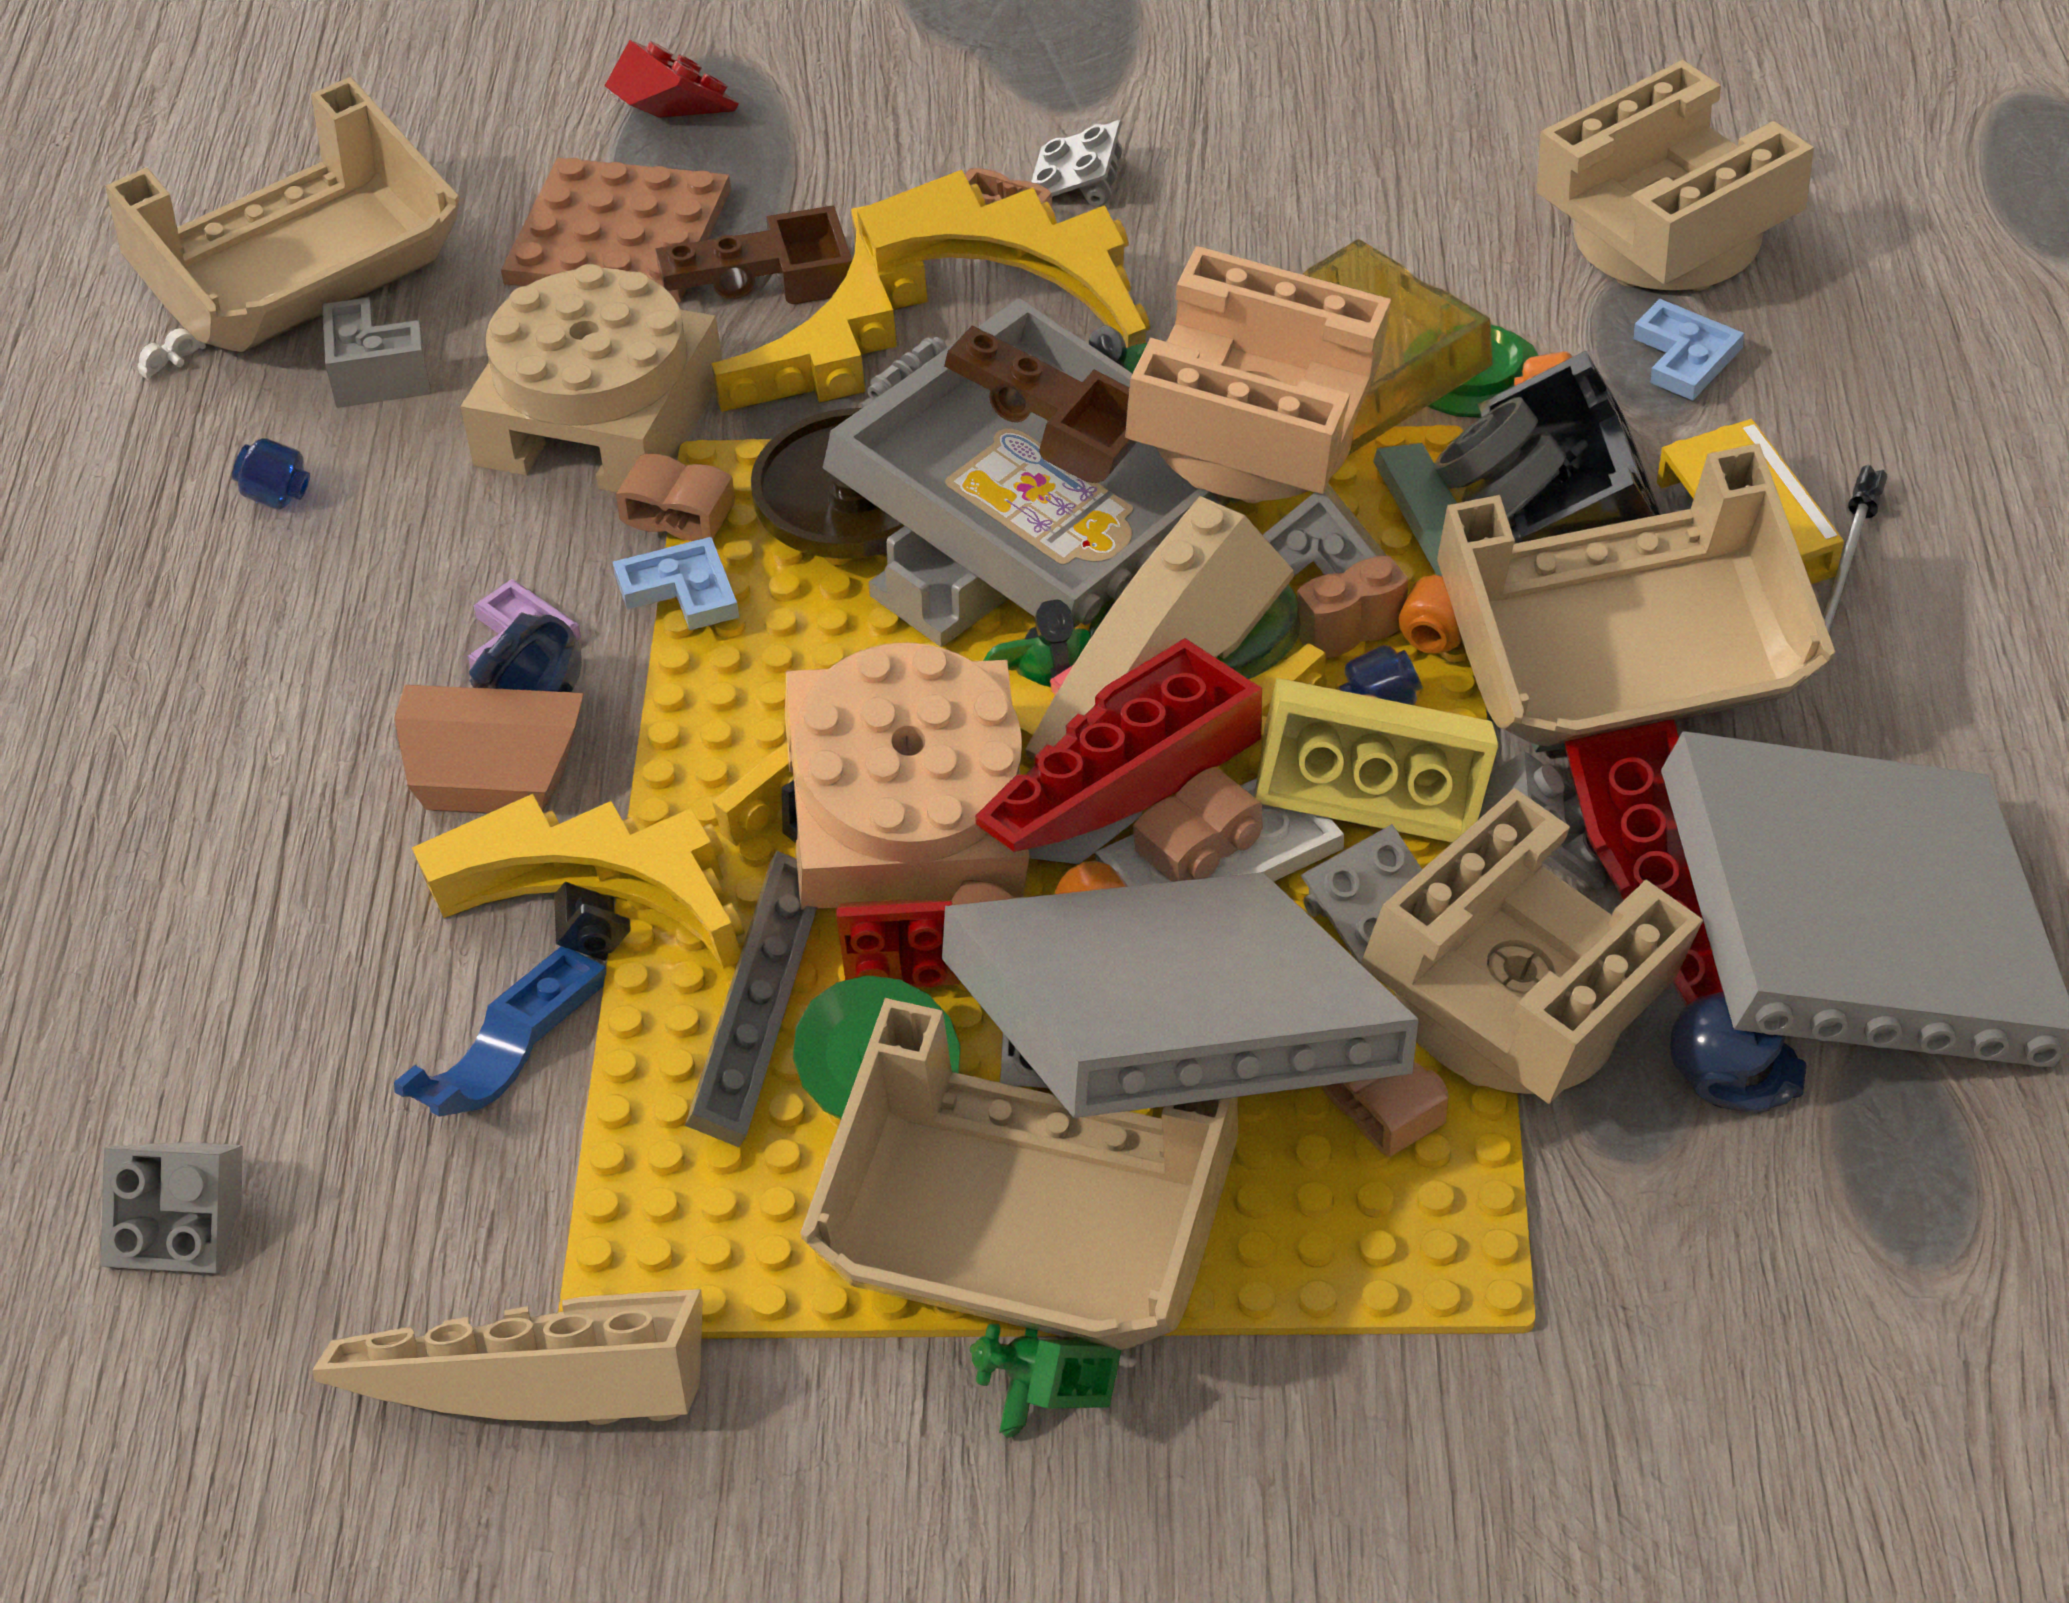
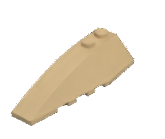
M1199 496L1141 566L1081 652L1025 749L1026 756L1035 760V756L1047 744L1054 746L1066 734V725L1078 713L1084 716L1095 705V696L1106 685L1184 638L1215 658L1218 656L1223 659L1239 647L1293 579V569L1245 515Z
M701 1289L578 1297L562 1300L563 1312L530 1317L529 1306L504 1310L505 1319L493 1324L472 1327L469 1323V1318L463 1317L446 1320L443 1324L430 1329L425 1336L415 1337L414 1330L411 1327L331 1340L312 1370L316 1382L375 1399L443 1413L502 1420L558 1422L587 1420L594 1425L609 1424L620 1418L648 1417L653 1421H667L679 1415L688 1414L700 1385Z

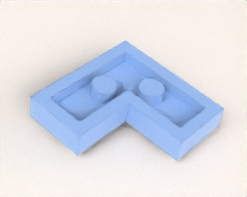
M1659 299L1635 323L1633 339L1666 352L1652 367L1650 383L1693 401L1743 348L1744 333Z
M712 537L613 561L615 577L627 610L677 597L689 630L739 618L737 601Z

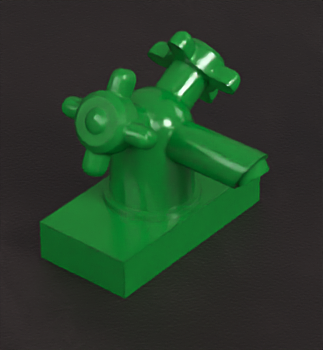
M994 1323L989 1324L986 1328L985 1336L979 1338L969 1348L972 1354L973 1365L978 1370L976 1382L979 1385L988 1386L991 1374L996 1369L1005 1370L1007 1376L1010 1377L999 1433H1002L1006 1438L1017 1435L1026 1426L1030 1404L1047 1409L1110 1408L1122 1350L1081 1340L1037 1338L1038 1330L1026 1328L1024 1336L1015 1338L1009 1344H1000L1001 1328L999 1324Z

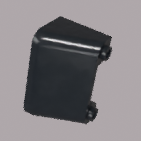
M1587 351L1478 404L1481 416H1484L1497 406L1513 398L1522 397L1538 419L1533 434L1549 432L1559 446L1571 436L1577 443L1583 438L1589 445L1585 449L1590 456L1589 460L1576 472L1571 473L1568 480L1562 484L1550 482L1520 511L1514 514L1516 524L1510 528L1515 543L1661 515L1628 423L1615 397Z

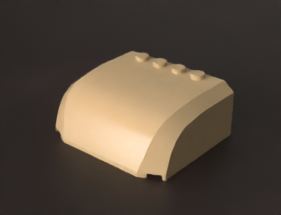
M351 76L311 94L322 162L179 227L176 225L169 192L148 167L105 185L122 255L168 311L196 340L230 351L244 352L323 315L322 304L357 299L436 261L456 222L459 196Z
M1760 443L1708 453L1691 509L1514 544L1515 540L1500 495L1447 505L1437 561L1475 679L1487 711L1495 724L1532 744L1552 746L1565 743L1564 741L1785 698L1832 659L1836 652Z
M885 998L801 1229V1238L853 1287L1119 1350L1133 1348L1176 1329L1186 1310L1238 1139V1097L1164 1106L1162 1119L1129 1111L1073 1118L1053 1094L952 1072L943 1011Z

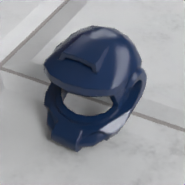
M520 612L493 647H487L483 650L469 670V675L471 676L469 682L473 688L572 692L580 676L582 666L581 648L571 628L561 619L552 615L536 616Z
M1724 992L1699 996L1680 1012L1671 1032V1058L1674 1065L1693 1086L1696 1094L1704 1100L1720 1108L1757 1114L1770 1111L1774 1107L1786 1105L1792 1098L1801 1097L1804 1093L1807 1064L1804 1060L1797 1057L1793 1048L1784 1043L1786 1036L1734 1030ZM1774 1062L1771 1073L1765 1080L1756 1085H1746L1748 1076L1757 1075Z

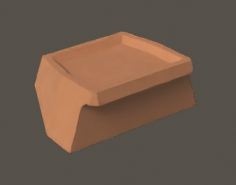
M405 684L394 716V722L407 786L426 810L490 813L533 794L543 812L564 775L584 693Z

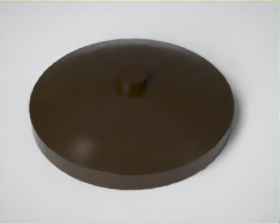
M862 408L827 411L798 421L771 439L758 455L751 474V491L755 512L764 528L785 545L820 557L837 559L864 558L887 553L886 542L888 537L905 526L823 469L830 431Z

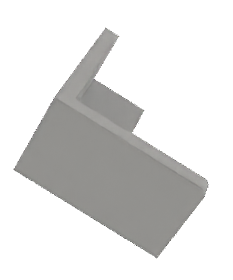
M370 297L322 304L325 365L336 408L430 394V381L424 359L423 335L419 320L374 326Z
M1329 483L1324 494L1313 493L1263 534L1265 539L1293 569L1294 576L1312 561L1315 562L1324 575L1344 573L1355 563L1367 558L1387 556Z

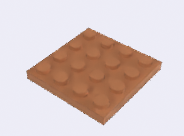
M557 158L501 268L503 283L527 286L550 275L576 270L586 264H595L601 268L641 272L649 279L663 286L657 265L655 248L672 246L681 242L692 243L709 240L731 191L729 174L710 173L703 170L668 169L662 166L628 165L620 162L587 161L578 158ZM687 288L671 290L669 293L676 302L680 303Z

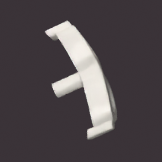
M183 328L175 329L166 336L164 345L159 346L157 343H150L142 349L137 366L138 371L149 380L169 360L177 367H182L184 360L181 357L194 353L199 348L204 349L206 345L196 340L188 330Z

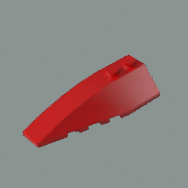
M1184 638L1106 685L1095 696V705L1084 716L1078 713L1066 725V734L1054 746L1047 744L1035 756V765L1025 775L1017 774L975 815L976 825L1013 852L1058 843L1098 830L1136 814L1178 792L1189 780L1202 771L1220 766L1261 740L1262 688Z
M1674 719L1564 741L1588 840L1623 900L1647 880L1703 919L1661 771L1679 739ZM1704 921L1675 980L1672 982L1685 1006L1689 1005L1699 996L1723 992Z

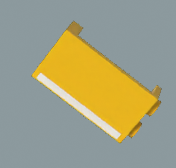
M1752 418L1732 425H1725L1692 438L1678 440L1662 447L1656 483L1661 489L1682 483L1694 499L1708 453L1760 443L1810 583L1814 584L1836 576L1844 540Z

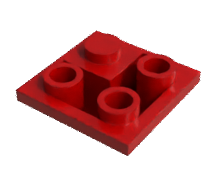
M629 40L604 85L630 106L658 118L733 112L739 105L738 102L725 93L728 86L722 81L707 73L701 76L699 72L702 67L681 54L674 60L672 59L673 54L669 50L653 41H650L646 47Z
M897 899L841 903L836 908V917L845 980L869 975L900 979L914 987L932 988L944 985H960V980L942 959L945 906H951L952 901Z

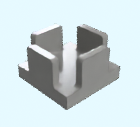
M906 526L888 537L886 542L888 563L885 567L886 570L869 581L870 596L940 647L946 645L993 609L998 608L1009 600L1005 595Z

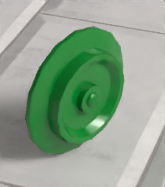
M1463 322L1436 329L1417 340L1405 356L1403 379L1412 395L1431 409L1456 417L1481 418L1478 404L1514 387V378L1523 376V365L1526 360L1539 355L1532 344L1512 331L1486 322Z
M866 975L837 982L811 1000L796 1025L793 1061L802 1087L824 1112L840 1120L842 1119L885 998L943 1011L952 1072L959 1073L961 1046L950 1017L929 994L900 979Z

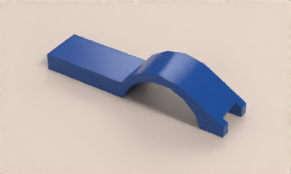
M560 946L488 1005L484 1023L475 1042L457 1064L447 1072L433 1077L428 1076L424 1069L414 1065L394 1081V1092L402 1097L410 1096L430 1107L431 1113L439 1117L484 1108L497 1100L516 1080L531 1054L533 1045L604 986L605 976L607 975L606 966L574 950Z

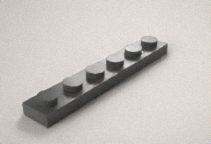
M779 851L775 853L769 864L685 1126L737 1147H740L747 1136L817 907L806 906L804 910H801L797 859Z

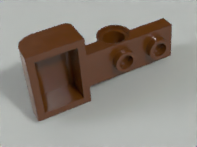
M834 205L766 216L767 231L735 236L725 235L717 239L692 243L681 242L672 246L655 248L663 287L667 291L713 284L716 293L721 297L737 299L747 295L752 290L756 277L778 273L785 299L790 304L832 298L846 278L852 258Z
M973 325L947 351L944 367L990 390L989 400L991 406L1000 417L1007 421L1018 423L1027 419L1031 413H1034L1046 419L1048 422L1046 423L1039 449L1040 456L1045 461L1083 481L1100 483L1106 480L1137 443V441L1125 438L1130 387L1095 369L1081 382Z

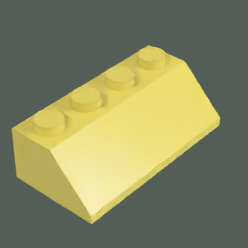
M1277 678L1264 727L1254 797L1263 805L1383 829L1393 824L1398 832L1453 843L1478 821L1499 744L1492 721Z

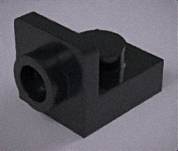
M564 882L554 894L556 945L606 961L608 953H612L631 931L630 919L614 913V898L568 882Z

